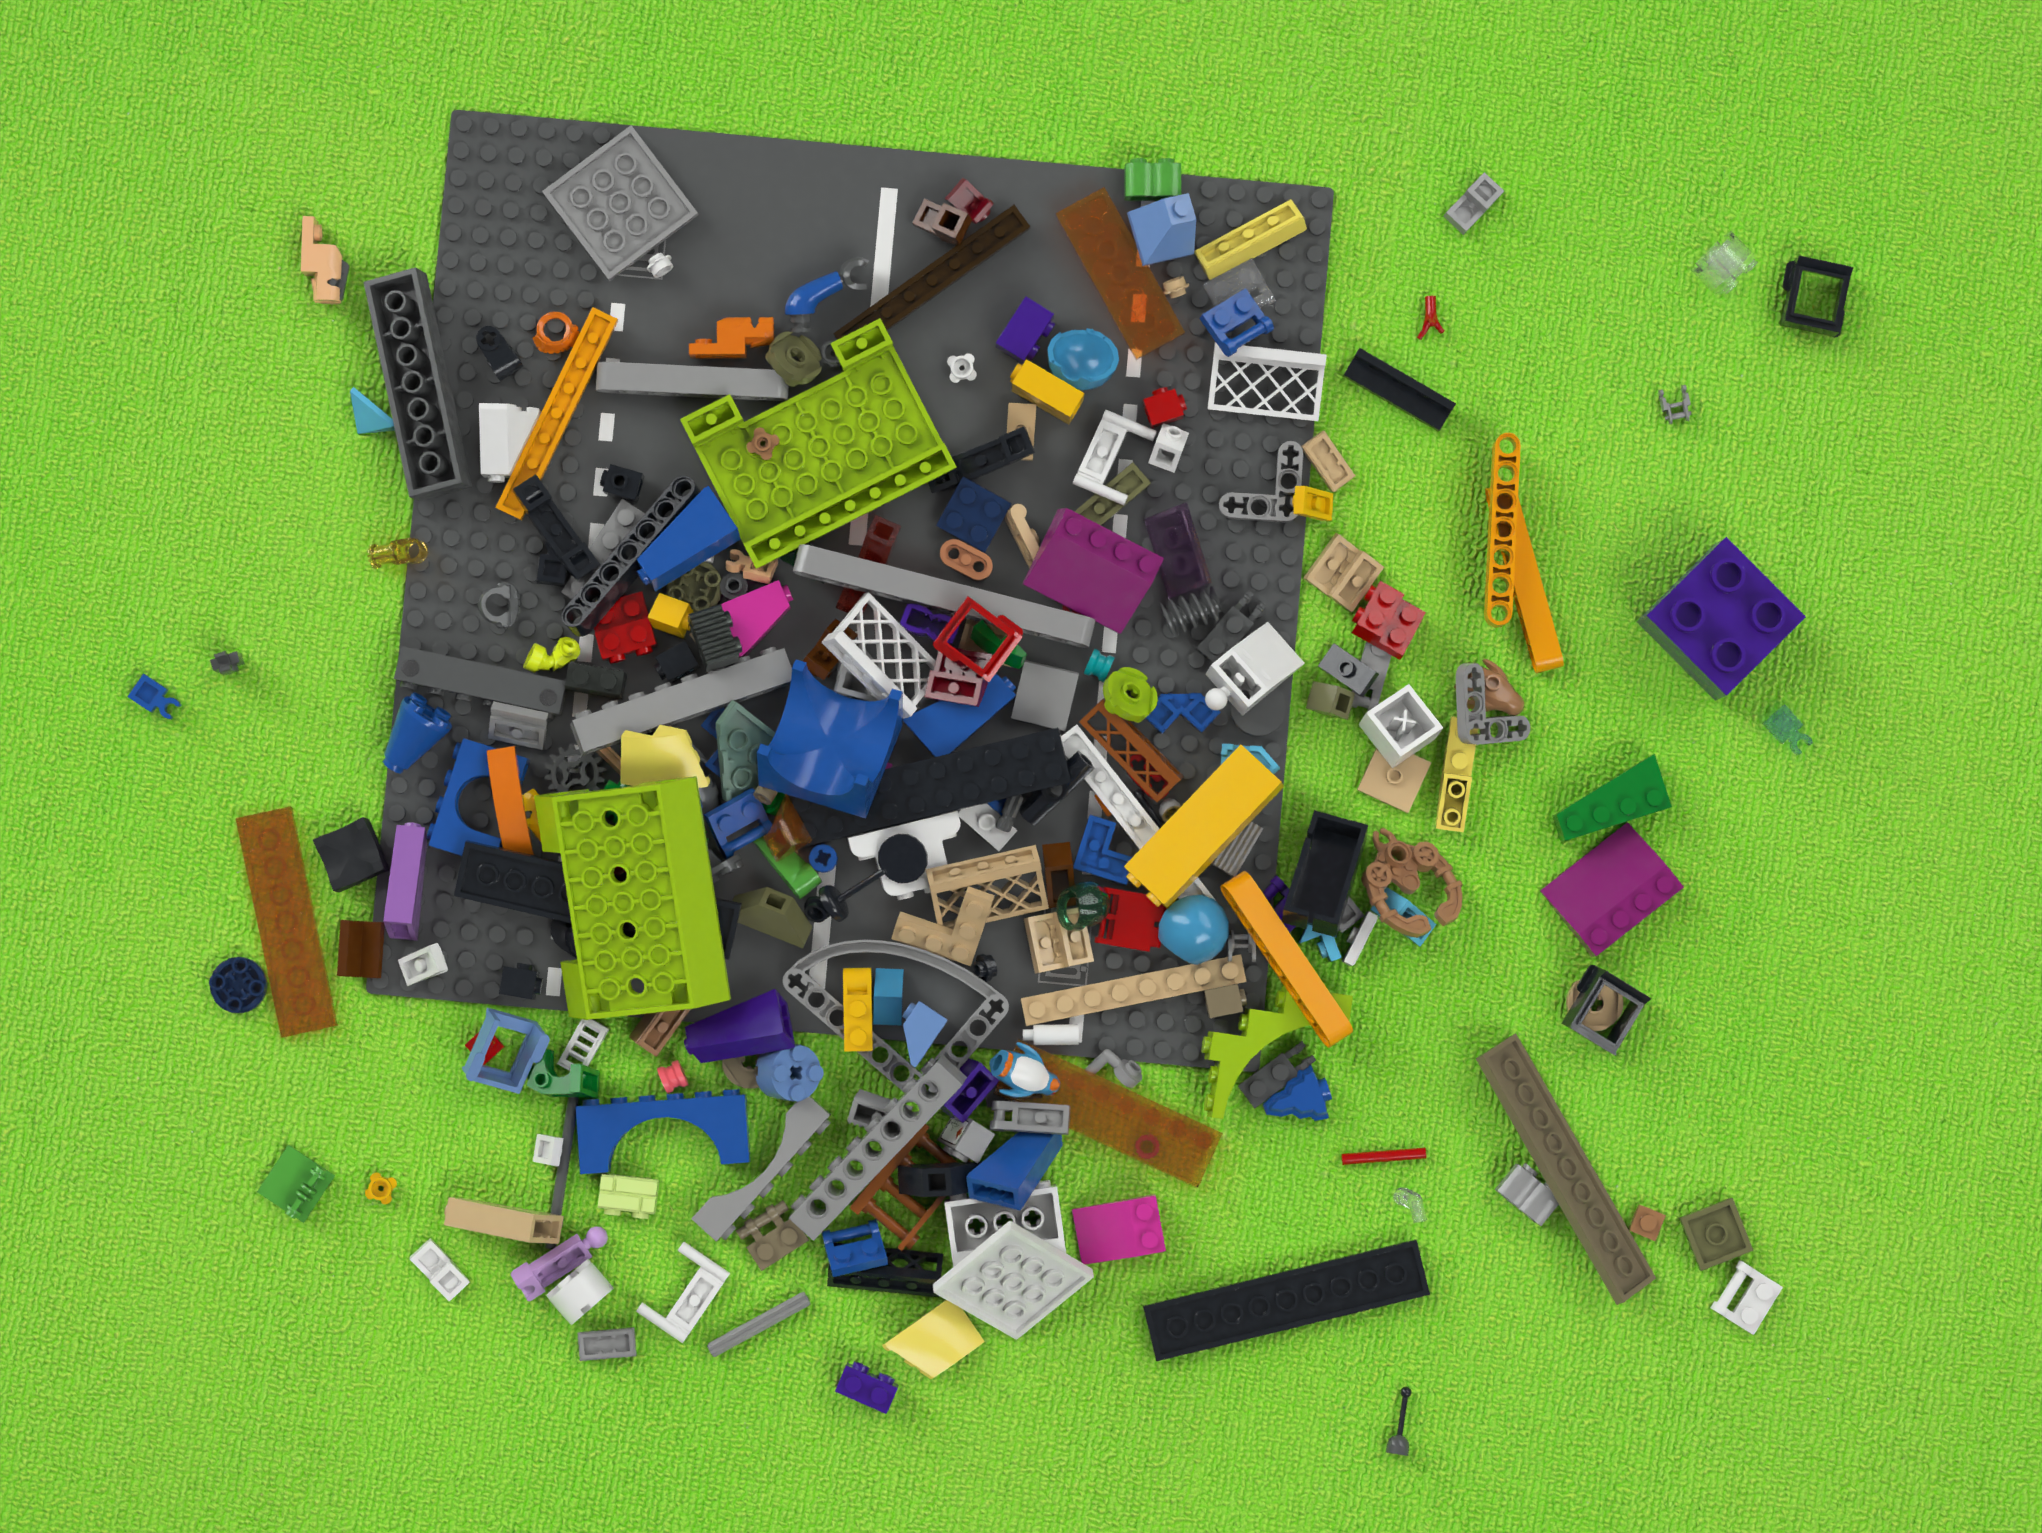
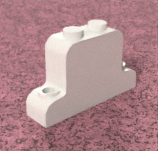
M953 811L849 836L847 840L851 852L858 856L859 861L875 857L877 868L880 870L878 852L881 845L893 835L909 834L916 837L924 845L928 854L926 869L948 865L942 841L957 836L956 833L960 828L958 811ZM926 870L917 880L910 883H897L890 880L886 875L880 877L884 891L889 895L897 896L898 900L913 897V891L924 889L925 893H930Z

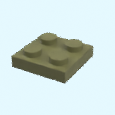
M1733 1198L1725 1199L1679 1217L1700 1271L1753 1251Z

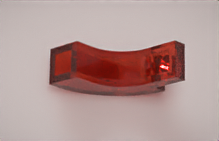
M875 515L865 536L858 558L887 565L901 526ZM844 587L836 608L849 613L865 592ZM866 603L865 606L862 608L863 614L868 606V603Z

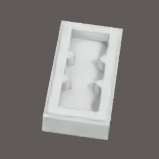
M987 803L961 809L958 813L965 823L997 851H1000L1017 832L1013 826L1010 832L997 829L998 818L1002 816Z
M1368 911L1359 928L1353 927L1346 941L1350 943V946L1342 960L1343 963L1349 966L1355 965L1378 919V915Z

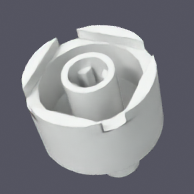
M587 1259L546 1296L561 1315L572 1325L614 1288L596 1266Z

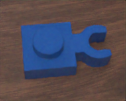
M146 674L141 676L128 695L130 699L151 713L158 707L160 714L170 720L173 719V716L167 712V706L169 704H174L177 707L182 706L177 699L165 698L164 696L168 689Z

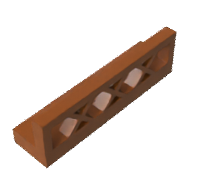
M1103 698L1079 723L1158 802L1184 776L1131 721L1109 713L1104 706L1106 700ZM1100 711L1107 719V730H1096L1088 721ZM1111 724H1112L1117 730H1111ZM1101 734H1107V741ZM1111 734H1122L1126 738V750H1115L1111 746ZM1131 744L1137 751L1130 750ZM1120 754H1126V760ZM1130 754H1141L1146 759V770H1134L1130 765ZM1150 764H1151L1157 771H1150ZM1139 774H1146V781ZM1150 774L1161 775L1169 784L1161 792L1157 793L1150 786Z

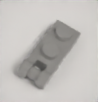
M1367 641L1360 661L1379 675L1369 688V690H1372L1370 698L1362 697L1352 690L1355 693L1352 707L1357 708V706L1367 708V711L1379 704L1392 655Z
M992 1101L991 1110L994 1111V1117L990 1121V1130L1068 1135L1071 1107L1070 1105ZM1005 1112H1013L1012 1121H1004Z

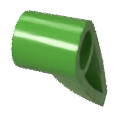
M764 836L753 841L798 899L803 898L822 883L821 878L811 865L785 845Z

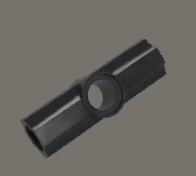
M1077 751L1067 761L1072 783L1061 785L1062 794L1060 796L1053 794L1050 788L1035 791L1020 806L1019 811L1027 822L1036 826L1095 769L1092 762L1080 751Z

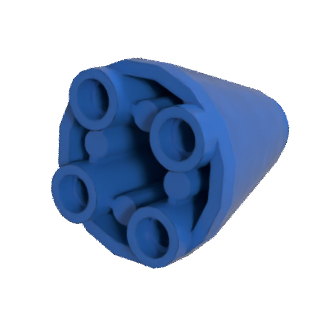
M413 692L410 697H404L384 752V765L399 774L404 769L407 770L449 733L452 728L449 722L451 718L450 713L443 708L437 707L435 709L428 705L427 700L416 692Z

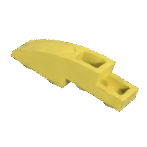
M1451 716L1448 739L1445 745L1436 829L1464 832L1476 745L1464 744L1460 741L1457 731V717ZM1478 729L1470 730V735L1478 734Z

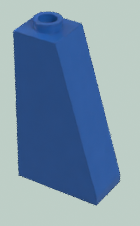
M709 486L705 487L637 559L640 567L637 573L645 586L650 583L654 591H657L741 540L738 528Z
M997 674L988 682L979 707L939 701L913 713L911 717L904 718L903 722L934 757L950 754L1016 697L1013 692L1016 687L1006 676L1001 679Z
M1018 1132L967 1175L969 1198L1021 1211L1062 1148V1135Z

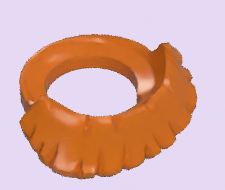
M549 312L538 321L537 333L533 337V341L539 351L546 354H558L560 351L564 352L574 346L580 331H578V326L572 324L567 315L561 312ZM552 319H559L566 325L564 337L560 341H551L544 334L545 324Z

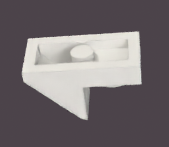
M438 943L398 959L407 986L448 971L444 955Z

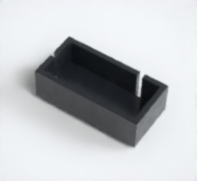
M1314 810L1307 831V838H1305L1283 908V923L1307 929L1308 925H1312V931L1337 938L1367 840L1368 825Z

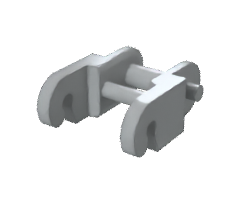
M1686 385L1681 386L1683 401L1673 404L1666 403V399L1663 397V390L1658 391L1662 412L1666 411L1667 416H1665V420H1668L1669 424H1672L1675 419L1684 417L1686 421H1689V415H1692L1691 411H1688L1691 403L1689 394L1686 393ZM1682 406L1683 412L1671 413L1670 408Z
M1231 930L1227 943L1228 962H1232L1234 948H1248V952L1251 953L1252 962H1256V943L1249 933L1234 934V931ZM1235 940H1248V944H1235Z

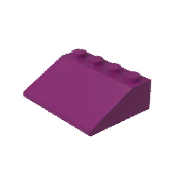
M1061 508L1057 510L1022 585L1081 615L1093 618L1095 622L1121 634L1152 585L1164 558L1068 508Z
M1626 822L1541 889L1540 892L1590 956L1596 957L1683 889L1684 886L1663 860L1633 827Z

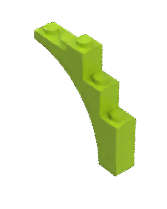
M1282 986L1281 991H1277L1275 1007L1279 1008L1278 1013L1245 1008V1013L1240 1014L1238 1029L1242 1030L1241 1036L1208 1031V1037H1203L1201 1052L1205 1053L1204 1059L1215 1061V1065L1210 1067L1208 1082L1212 1083L1211 1092L1206 1094L1204 1110L1208 1111L1207 1117L1223 1119L1228 1097L1238 1076L1259 1051L1285 1033L1310 1025L1285 986ZM1331 993L1347 1019L1350 1020L1353 996Z

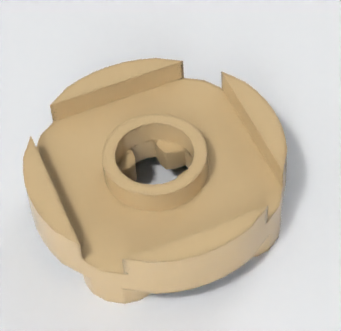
M1580 979L1575 981L1568 991L1566 997L1567 1012H1569L1580 993L1577 990V984ZM1604 985L1597 997V1000H1602V1006H1598L1596 1011H1592V1008H1590L1582 1021L1583 1025L1593 1031H1601L1610 1027L1618 1020L1623 1010V996Z

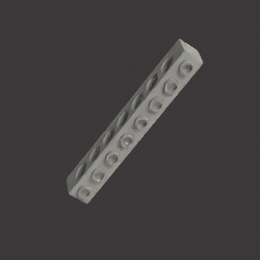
M941 1055L936 1061L931 1058L921 1068L924 1074L918 1080L912 1078L903 1087L902 1091L905 1094L899 1100L894 1097L884 1107L883 1110L886 1114L880 1120L875 1117L865 1127L867 1134L862 1139L858 1136L855 1137L846 1147L849 1151L843 1159L837 1156L828 1166L830 1172L827 1176L823 1178L819 1175L809 1186L812 1191L807 1197L801 1194L791 1205L793 1212L789 1219L813 1241L963 1085L967 1077L945 1056ZM925 1083H934L937 1086L938 1091H928L925 1087ZM906 1103H916L919 1107V1111H910L907 1108ZM888 1122H896L900 1126V1131H892L888 1127ZM869 1142H878L881 1145L882 1150H873L870 1147ZM851 1161H859L863 1166V1170L854 1169L851 1166ZM832 1181H841L844 1184L845 1189H836L833 1186ZM814 1200H822L826 1208L820 1209L816 1207Z

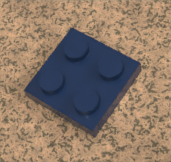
M963 476L936 526L985 553L1012 503Z

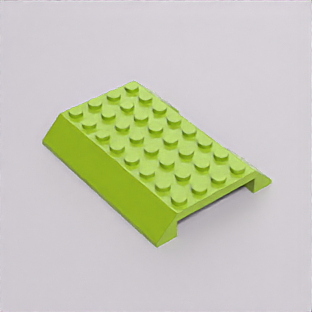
M881 318L830 343L841 365L842 373L744 422L729 394L680 419L728 515L738 528L740 538L756 569L798 549L800 544H807L957 468L909 378ZM761 427L766 433L770 435L775 434L779 437V444L775 446L772 458L769 460H763L761 456L756 453H749L747 450V443L752 441L756 428ZM762 441L760 445L765 446L766 443Z

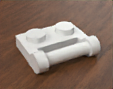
M1739 1260L1735 1267L1737 1268L1735 1274L1717 1302L1714 1301L1710 1308L1754 1335L1783 1287ZM1748 1275L1752 1278V1281L1732 1312L1727 1307Z

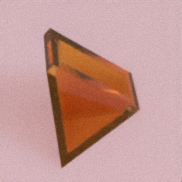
M787 794L784 795L770 831L763 837L776 862L812 841Z

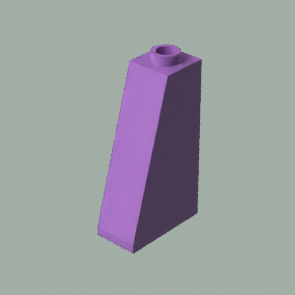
M409 822L396 826L383 919L389 938L418 940L427 833L425 827H421L417 823Z

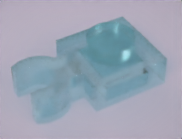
M1785 704L1762 723L1780 744H1783L1788 739L1790 749L1796 755L1802 753L1797 747L1799 740L1805 741L1808 746L1813 743L1810 736L1801 734L1798 731L1803 724Z

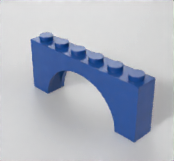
M740 1089L723 1090V1096H712L711 1091L695 1092V1098H684L683 1093L667 1094V1100H656L655 1095L638 1096L639 1102H628L627 1097L610 1098L611 1104H600L599 1099L582 1100L583 1106H576L580 1174L610 1172L612 1156L621 1138L636 1125L650 1119L663 1117L682 1119L701 1128L716 1145L721 1164L751 1162L746 1094L740 1095Z

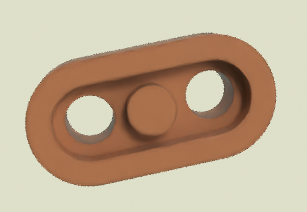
M950 539L941 546L940 558L947 567L975 581L985 580L992 573L993 564L990 557L957 539ZM950 550H958L959 557L951 559L948 555ZM981 562L984 565L983 571L976 572L973 569L974 564Z

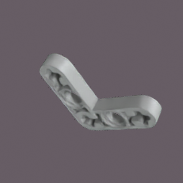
M1286 441L1278 449L1275 495L1227 493L1222 496L1218 504L1221 515L1228 519L1283 523L1295 520L1298 515L1293 514V512H1290L1289 517H1285L1284 512L1279 511V507H1283L1285 504V497L1280 498L1279 492L1285 495L1295 494V487L1293 489L1282 487L1280 480L1285 474L1293 475L1296 479V486H1301L1303 449L1300 444L1294 441ZM1288 447H1293V452L1298 453V456H1295L1292 460V467L1298 466V471L1290 468L1281 470V465L1287 466L1288 458L1282 452H1286ZM1290 497L1289 505L1291 508H1294L1292 504L1293 497ZM1229 498H1232L1235 504L1243 505V499H1248L1246 506L1247 515L1241 514L1243 508H1235L1233 513H1228V508L1223 507V503H1228ZM1255 500H1262L1267 505V510L1263 515H1255L1252 512L1251 504Z
M1463 663L1458 667L1456 671L1457 731L1460 741L1464 744L1479 745L1525 740L1530 733V723L1526 717L1513 715L1486 717L1485 679L1482 667L1476 663ZM1472 672V678L1468 679V673ZM1472 696L1475 700V707L1472 711H1469L1467 701ZM1495 722L1498 726V733L1495 737H1492L1490 727ZM1518 725V730L1508 731V726ZM1480 729V734L1470 735V730Z

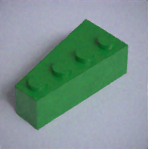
M1655 754L1648 756L1554 814L1552 817L1560 841H1567L1671 808L1672 805Z

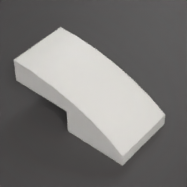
M431 1238L410 1256V1260L429 1278L430 1283L448 1301L452 1300L470 1283L462 1271Z

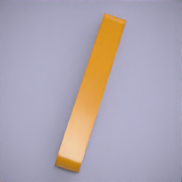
M1509 432L1501 434L1492 447L1484 618L1488 625L1495 628L1502 627L1508 623L1513 612L1521 445L1519 438ZM1502 440L1512 443V453L1506 454L1501 451L1499 444ZM1500 468H1507L1511 471L1512 479L1505 482L1499 478L1498 470ZM1497 497H1508L1511 502L1510 508L1501 509L1497 505ZM1502 523L1508 526L1509 535L1507 537L1497 535L1495 531L1497 524ZM1502 551L1508 556L1506 565H1499L1495 562V552ZM1495 579H1501L1506 583L1507 588L1504 593H1497L1493 589L1492 584ZM1493 607H1501L1504 610L1505 619L1503 621L1493 619L1491 616Z
M1486 488L1485 495L1489 507L1490 488ZM1497 497V505L1501 509L1510 508L1511 502L1508 497ZM1518 497L1513 597L1532 666L1537 674L1563 667L1564 662ZM1502 523L1496 525L1495 531L1498 536L1507 537L1509 535L1507 525ZM1501 551L1504 565H1506L1508 562V556L1506 555V553Z
M1242 871L1222 884L1220 888L1223 896L1323 1044L1330 1048L1353 1033L1351 1023L1251 875L1246 871Z

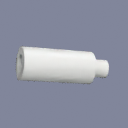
M1078 1024L1033 1025V1029H1023V1041H1033V1045H1079Z

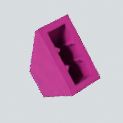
M779 580L721 604L723 611H729L733 622V627H730L732 636H738L742 652L739 653V658L747 656L791 609L789 602L793 598L787 585L781 586Z

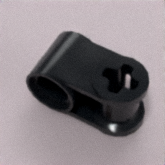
M485 326L478 331L476 335L477 344L499 381H502L523 367L512 347L508 345L502 334L495 327ZM487 334H490L492 337L497 336L493 339L495 342L493 346H490L488 343L483 344L486 342L485 336Z

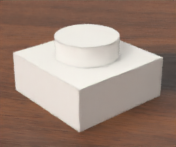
M537 1134L533 1162L559 1166L564 1138Z

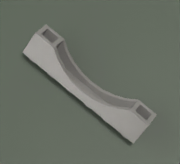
M811 1096L796 1102L786 1113L785 1130L781 1145L766 1170L753 1182L739 1190L724 1195L712 1196L691 1219L715 1241H718L720 1237L726 1240L736 1229L733 1223L738 1217L741 1216L745 1219L755 1208L752 1204L758 1195L764 1198L774 1187L771 1183L773 1178L777 1174L783 1177L793 1166L790 1162L791 1158L796 1153L802 1156L812 1143L808 1141L815 1132L820 1135L831 1122L827 1118L831 1114Z

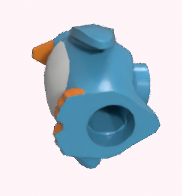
M1017 1042L1016 1045L1025 1054L1001 1050L990 1060L989 1066L992 1075L1012 1088L1011 1090L1000 1089L999 1092L1015 1098L1026 1097L1032 1094L1054 1095L1060 1088L1059 1078L1046 1069L1039 1054L1030 1046L1021 1042Z

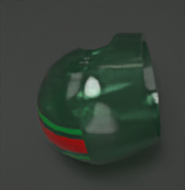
M1091 881L1078 882L1060 893L1056 906L1058 920L1063 928L1071 931H1080L1087 925L1090 927L1095 926L1108 915L1110 899L1106 890L1099 884ZM1073 897L1077 899L1079 918L1076 924L1070 922L1066 910L1068 900Z

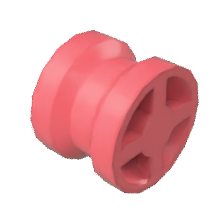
M679 1060L673 1061L669 1067L661 1066L657 1068L667 1094L672 1093L676 1087H686L689 1085Z

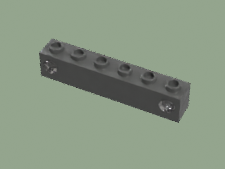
M401 646L394 676L395 680L401 682L400 687L417 690L419 685L428 687V693L444 696L445 691L456 693L455 699L471 702L472 697L483 699L482 704L492 706L493 701L528 708L548 713L547 719L553 720L554 715L562 716L567 694L565 689L566 681L404 646Z

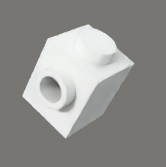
M1163 423L1148 463L1174 473L1189 433L1178 427Z

